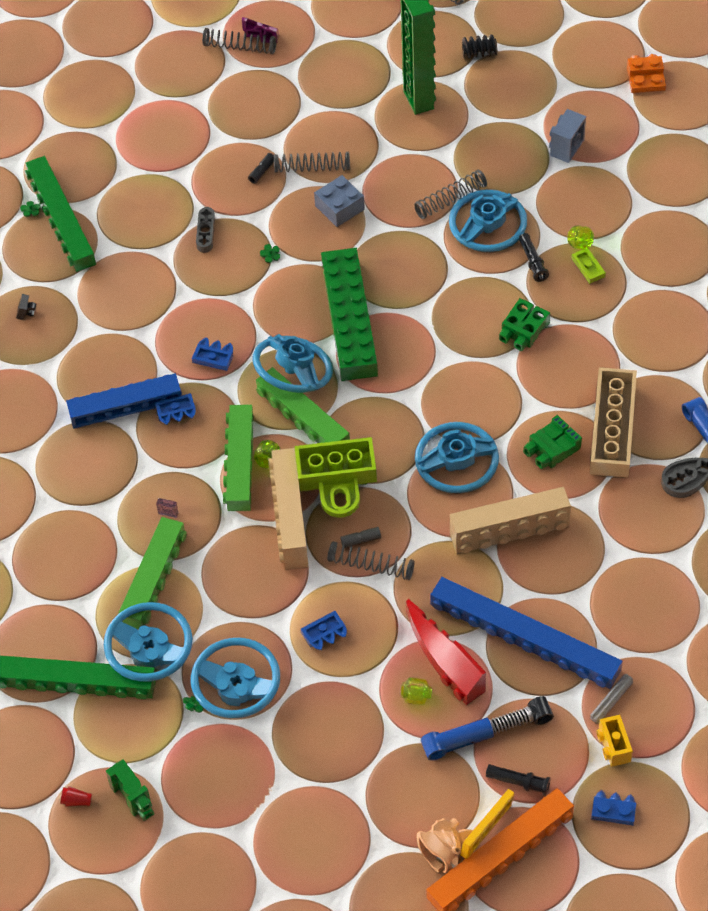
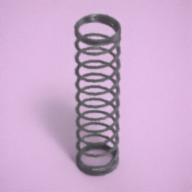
M205 28L203 31V46H209L212 43L213 47H216L218 44L220 48H222L225 45L226 49H228L231 46L232 49L235 50L238 46L239 50H242L243 47L246 50V33H244V43L242 48L240 49V32H238L237 34V43L235 48H233V31L231 32L230 44L228 47L226 46V30L224 32V42L222 46H220L219 44L220 29L218 30L217 43L215 46L213 45L212 40L214 35V29L211 30L210 43L209 28ZM251 34L250 45L246 51H248L251 48L252 52H255L257 49L258 52L261 53L264 49V52L266 54L268 52H270V54L272 55L275 53V36L270 37V46L268 51L266 52V35H264L263 38V47L261 51H259V34L257 35V44L255 50L252 49L253 34Z
M346 151L343 166L342 155L339 152L338 164L336 166L335 155L332 152L329 167L328 155L325 152L324 165L322 167L321 156L318 152L317 165L315 167L314 156L311 153L309 168L306 153L303 156L302 168L299 154L297 153L295 168L292 154H290L288 169L285 154L282 157L281 169L278 154H274L275 173H278V171L282 173L285 162L286 171L289 172L292 162L293 171L296 172L298 161L301 172L304 170L305 161L308 172L311 170L312 161L314 170L317 171L319 160L322 171L325 169L326 160L328 169L331 171L333 159L336 171L339 169L340 159L342 169L350 170L349 151Z
M476 170L471 173V176L466 175L465 179L460 178L459 182L455 181L453 185L449 184L447 188L443 187L442 191L437 190L436 194L432 193L430 197L426 196L424 200L416 201L414 204L416 213L421 219H425L427 213L432 215L431 208L425 202L426 198L430 199L433 210L438 212L437 205L431 199L432 195H435L439 207L444 209L443 202L437 196L438 192H441L445 204L450 206L449 199L443 193V189H447L450 200L455 203L456 199L449 190V186H453L456 197L461 199L462 196L455 187V183H459L460 190L465 196L461 186L463 187L467 196L465 187L460 183L462 179L465 180L468 191L473 193L471 184L466 180L468 176L471 177L472 185L477 191H479V185L483 188L486 187L487 179L481 170Z
M333 541L330 544L327 557L328 562H332L334 560L335 563H338L341 559V563L344 566L349 560L350 567L354 566L356 563L357 568L360 569L364 564V569L366 571L371 567L372 571L376 572L379 568L380 574H383L387 569L388 576L392 575V573L394 572L396 578L399 577L401 573L404 580H410L412 577L415 561L412 559L409 560L406 570V576L404 577V566L406 558H404L402 568L397 576L396 567L398 556H396L394 567L391 573L389 574V561L391 557L390 554L388 555V560L383 572H381V561L383 557V552L380 555L379 563L374 571L373 562L375 551H373L371 562L368 568L366 569V556L368 549H366L363 562L359 567L358 556L360 552V547L357 550V556L355 558V561L351 565L350 559L353 546L351 545L348 558L346 562L343 563V552L345 544H343L341 555L337 562L335 560V554L338 543Z

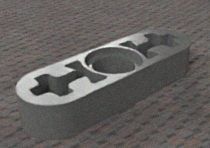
M204 207L198 213L196 245L198 251L202 253L209 252L213 248L215 213L210 207ZM206 215H208V221H205ZM202 228H210L208 232L201 231Z

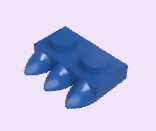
M204 338L195 349L192 363L228 371L233 359V346L229 343L221 350V343L217 340L209 347L208 338Z
M191 393L155 402L159 421L168 425L171 418L180 422L183 415L193 419L196 412Z
M336 611L300 629L310 648L314 647L318 650H322L324 640L334 644L336 634L341 637H346L347 635L346 626Z
M600 790L594 797L591 819L634 826L635 799L630 794L624 801H621L617 792L608 799L604 791Z

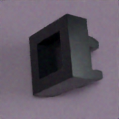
M21 295L16 319L23 320L25 314L34 316L37 304L28 302L29 295Z

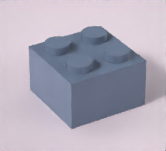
M569 109L563 115H560L557 125L551 128L549 134L551 136L549 148H551L550 156L567 163L571 161L585 140V115Z
M343 175L314 192L315 207L336 227L365 210L364 195Z

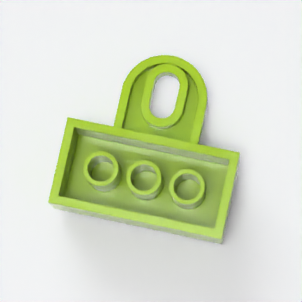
M372 437L294 446L300 491L319 489L321 506L330 516L343 518L352 515L360 504L358 484L377 482ZM337 493L345 494L347 502L345 506L338 507L335 504L334 496Z

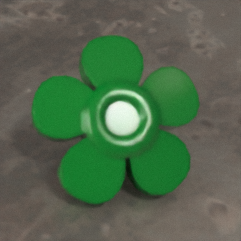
M28 201L26 205L20 207L25 217H30L31 214L32 216H37L41 209L40 204H34L33 201Z
M266 244L264 250L260 251V256L265 258L267 263H271L272 260L278 261L280 259V254H278L280 249L278 246L272 248L270 244Z
M195 696L190 698L184 697L183 703L186 704V709L190 711L195 710L198 713L203 711V707L196 700Z

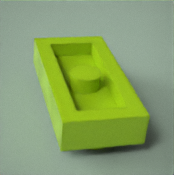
M588 248L572 254L571 259L589 284L605 278L606 272Z

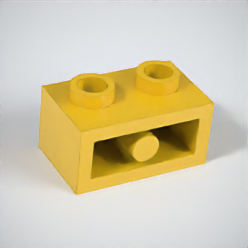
M616 715L600 719L599 729L596 730L599 742H603L605 760H609L611 767L630 763L633 750L621 716Z

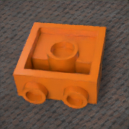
M651 54L648 57L640 58V56L635 55L628 58L627 72L631 93L666 90L662 56Z

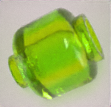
M576 225L569 230L567 241L571 247L583 250L591 247L593 244L594 233L589 227Z
M261 441L254 452V460L260 467L269 468L268 459L272 458L271 451L280 450L281 448L274 441Z
M409 677L405 682H402L401 698H404L407 704L424 705L427 699L431 698L432 687L428 685L426 679Z

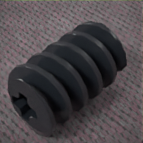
M490 34L489 39L486 35H483L482 40L480 36H476L475 41L472 36L469 37V41H467L466 37L462 39L463 58L465 54H467L468 58H471L472 53L477 58L479 52L482 57H484L485 52L488 53V56H491L492 51H494L496 56L498 54L497 40L492 34Z

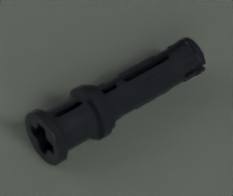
M528 233L521 234L519 241L529 260L528 267L533 271L534 280L537 282L546 280L549 277V271L544 267V260L538 256Z
M491 764L488 765L486 770L487 778L524 787L526 791L534 790L547 796L551 777L542 778L535 776L532 772L524 774Z

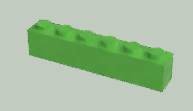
M273 367L266 371L277 380L292 384ZM261 376L256 379L257 393L261 397H265L273 408H278L286 419L293 421L295 426L299 430H303L311 441L325 443L350 440L349 432L305 394L279 389L266 382Z
M229 405V413H226V424H229V428H225V439L228 440V444H225V455H228V460H224V471H227V476L223 477V485L226 488V492H223V504H227L228 511H251L254 419L252 405Z
M161 517L119 613L136 604L158 602V594L165 587V578L172 571V562L179 555V546L186 539L187 532L183 522ZM151 610L132 614L122 622L139 629L141 626L149 623Z

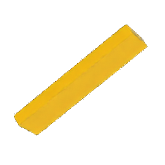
M508 789L463 842L460 856L465 859L469 858L510 809L515 795L513 791Z

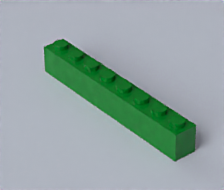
M42 156L25 162L27 170H24L27 180L31 179L30 185L33 192L37 191V200L39 204H43L42 209L45 216L50 218L48 221L51 229L55 228L56 230L54 233L57 241L62 242L60 245L63 253L68 254L67 261L70 267L73 266L75 271L78 272L95 266L94 253L46 157Z
M0 655V688L2 689L12 687L19 690L36 689L40 692L50 690L58 693L75 692L79 695L88 693L98 696L113 695L119 698L153 699L156 681L142 682L128 679L117 673L110 664ZM122 665L126 669L137 673L155 672L154 667Z

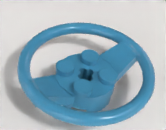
M479 190L463 196L455 203L449 215V226L453 236L464 246L481 252H495L504 250L519 241V236L525 233L527 227V214L518 199L514 198L510 193L507 194L497 190ZM473 200L470 217L461 232H459L456 225L457 213L464 204ZM516 208L520 216V226L515 235L510 239L494 245H483L473 242L483 231L485 233H492L500 228L506 221V212Z
M280 334L275 337L269 336L268 339L257 345L252 356L255 370L266 382L289 392L306 393L321 389L330 381L333 374V365L328 355L314 343L296 336H281ZM268 346L277 350L275 359L278 364L285 368V372L288 374L295 373L302 385L288 384L268 374L260 362L261 352ZM314 353L322 359L326 368L324 377L319 381L313 364Z
M450 422L434 427L421 438L415 451V464L420 476L432 487L448 493H466L482 487L493 477L499 464V452L493 438L480 427L465 422ZM450 430L442 435V439L437 447L423 456L424 448L430 439L441 432ZM461 430L473 432L481 438L472 437L471 434L467 435L466 433H462ZM491 455V464L488 471L480 479L467 485H447L435 480L429 474L444 466L448 471L465 469L475 463V457Z
M146 602L128 607L111 621L104 636L103 646L107 661L117 673L131 680L149 682L163 679L183 666L190 654L193 637L189 623L179 611L162 603ZM155 610L164 612L176 619L181 625L184 633V647L169 643L167 634L159 628L144 625L138 630L122 621L130 615L141 611ZM112 637L129 650L136 666L157 667L160 665L161 667L164 664L170 666L154 673L130 671L123 667L114 657Z
M247 638L223 639L207 647L196 659L191 672V688L196 700L208 712L224 718L248 717L264 709L275 697L280 684V668L272 652L261 643ZM225 647H250L260 652L268 660L272 670V680L256 677L255 670L244 663L227 662L223 667L206 659L214 652ZM199 677L216 688L221 700L228 705L240 706L241 703H245L248 700L249 702L252 699L261 700L255 705L241 710L219 708L203 696L199 686Z

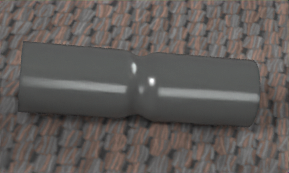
M375 527L360 533L356 532L341 536L340 539L342 546L345 544L346 548L361 542L381 538L379 527Z

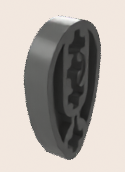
M687 458L669 464L662 473L661 485L664 491L676 498H685L696 493L708 481V469H701V466L708 467V458ZM677 477H679L680 479L684 478L683 482L681 480L677 481Z

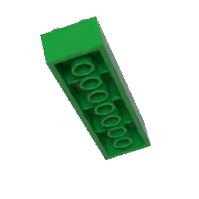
M400 0L403 92L414 114L417 115L433 110L434 102L436 101L434 90H436L434 78H436L434 70L436 65L434 41L436 38L433 32L435 28V21L433 19L435 9L433 5L429 4V0Z
M357 247L321 252L322 270L341 381L378 377L377 358Z

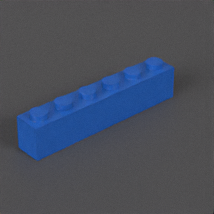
M175 373L134 384L131 383L118 388H111L98 393H91L82 397H74L66 400L73 429L155 409V402L182 396Z

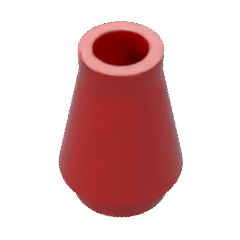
M70 786L68 788L63 787L60 804H64L65 807L90 806L92 793H87Z

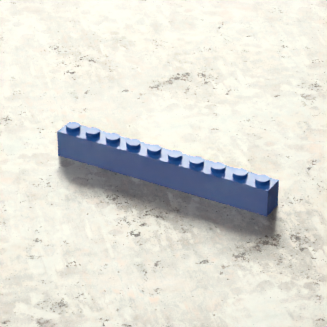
M444 577L440 578L430 594V605L436 610H443L455 619H462L472 627H479L492 636H498L509 644H515L528 653L540 656L545 661L558 664L560 668L575 672L581 678L592 680L600 687L611 689L621 672L623 660Z

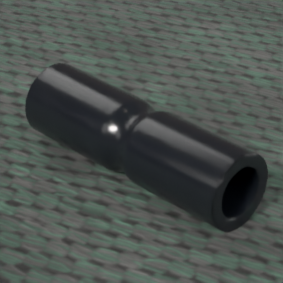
M267 153L248 176L251 183L256 184L265 171L274 163V155L272 153Z

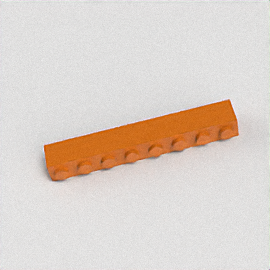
M556 788L472 853L469 858L463 860L427 888L426 898L438 911H456L462 901L470 900L475 895L476 890L480 887L488 886L492 878L497 874H503L508 869V865L513 861L518 862L521 860L527 850L536 848L541 843V839L554 834L557 827L562 823H568L573 818L574 805Z

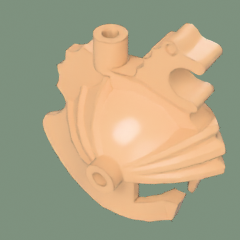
M444 818L439 821L437 820L432 825L431 831H419L417 833L418 847L436 872H440L445 867L443 873H447L453 869L452 864L457 866L461 862L462 856H460L463 842L473 831L470 829L457 831L456 828L459 822L454 818L452 820ZM437 857H439L440 859H442V861L444 862L445 866H444L443 864H441L440 862H438L437 860H435V859H436Z

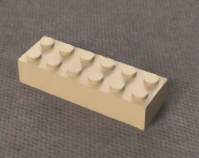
M599 367L590 464L591 475L629 477L637 370Z
M295 448L272 450V458L268 460L280 563L284 562L285 570L308 567Z
M564 487L452 513L450 514V537L456 554L469 553L480 548L486 549L496 544H506L517 539H526L537 534L543 535L549 531L563 530L569 527L571 505Z

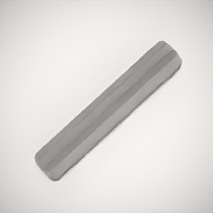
M624 674L591 713L590 719L597 724L600 723V719L607 715L631 686L633 678L628 674Z

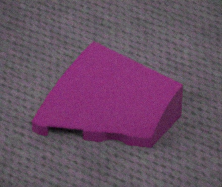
M242 17V27L246 37H250L251 34H253V37H257L259 34L261 43H263L264 35H266L265 43H270V37L275 36L276 43H278V28Z

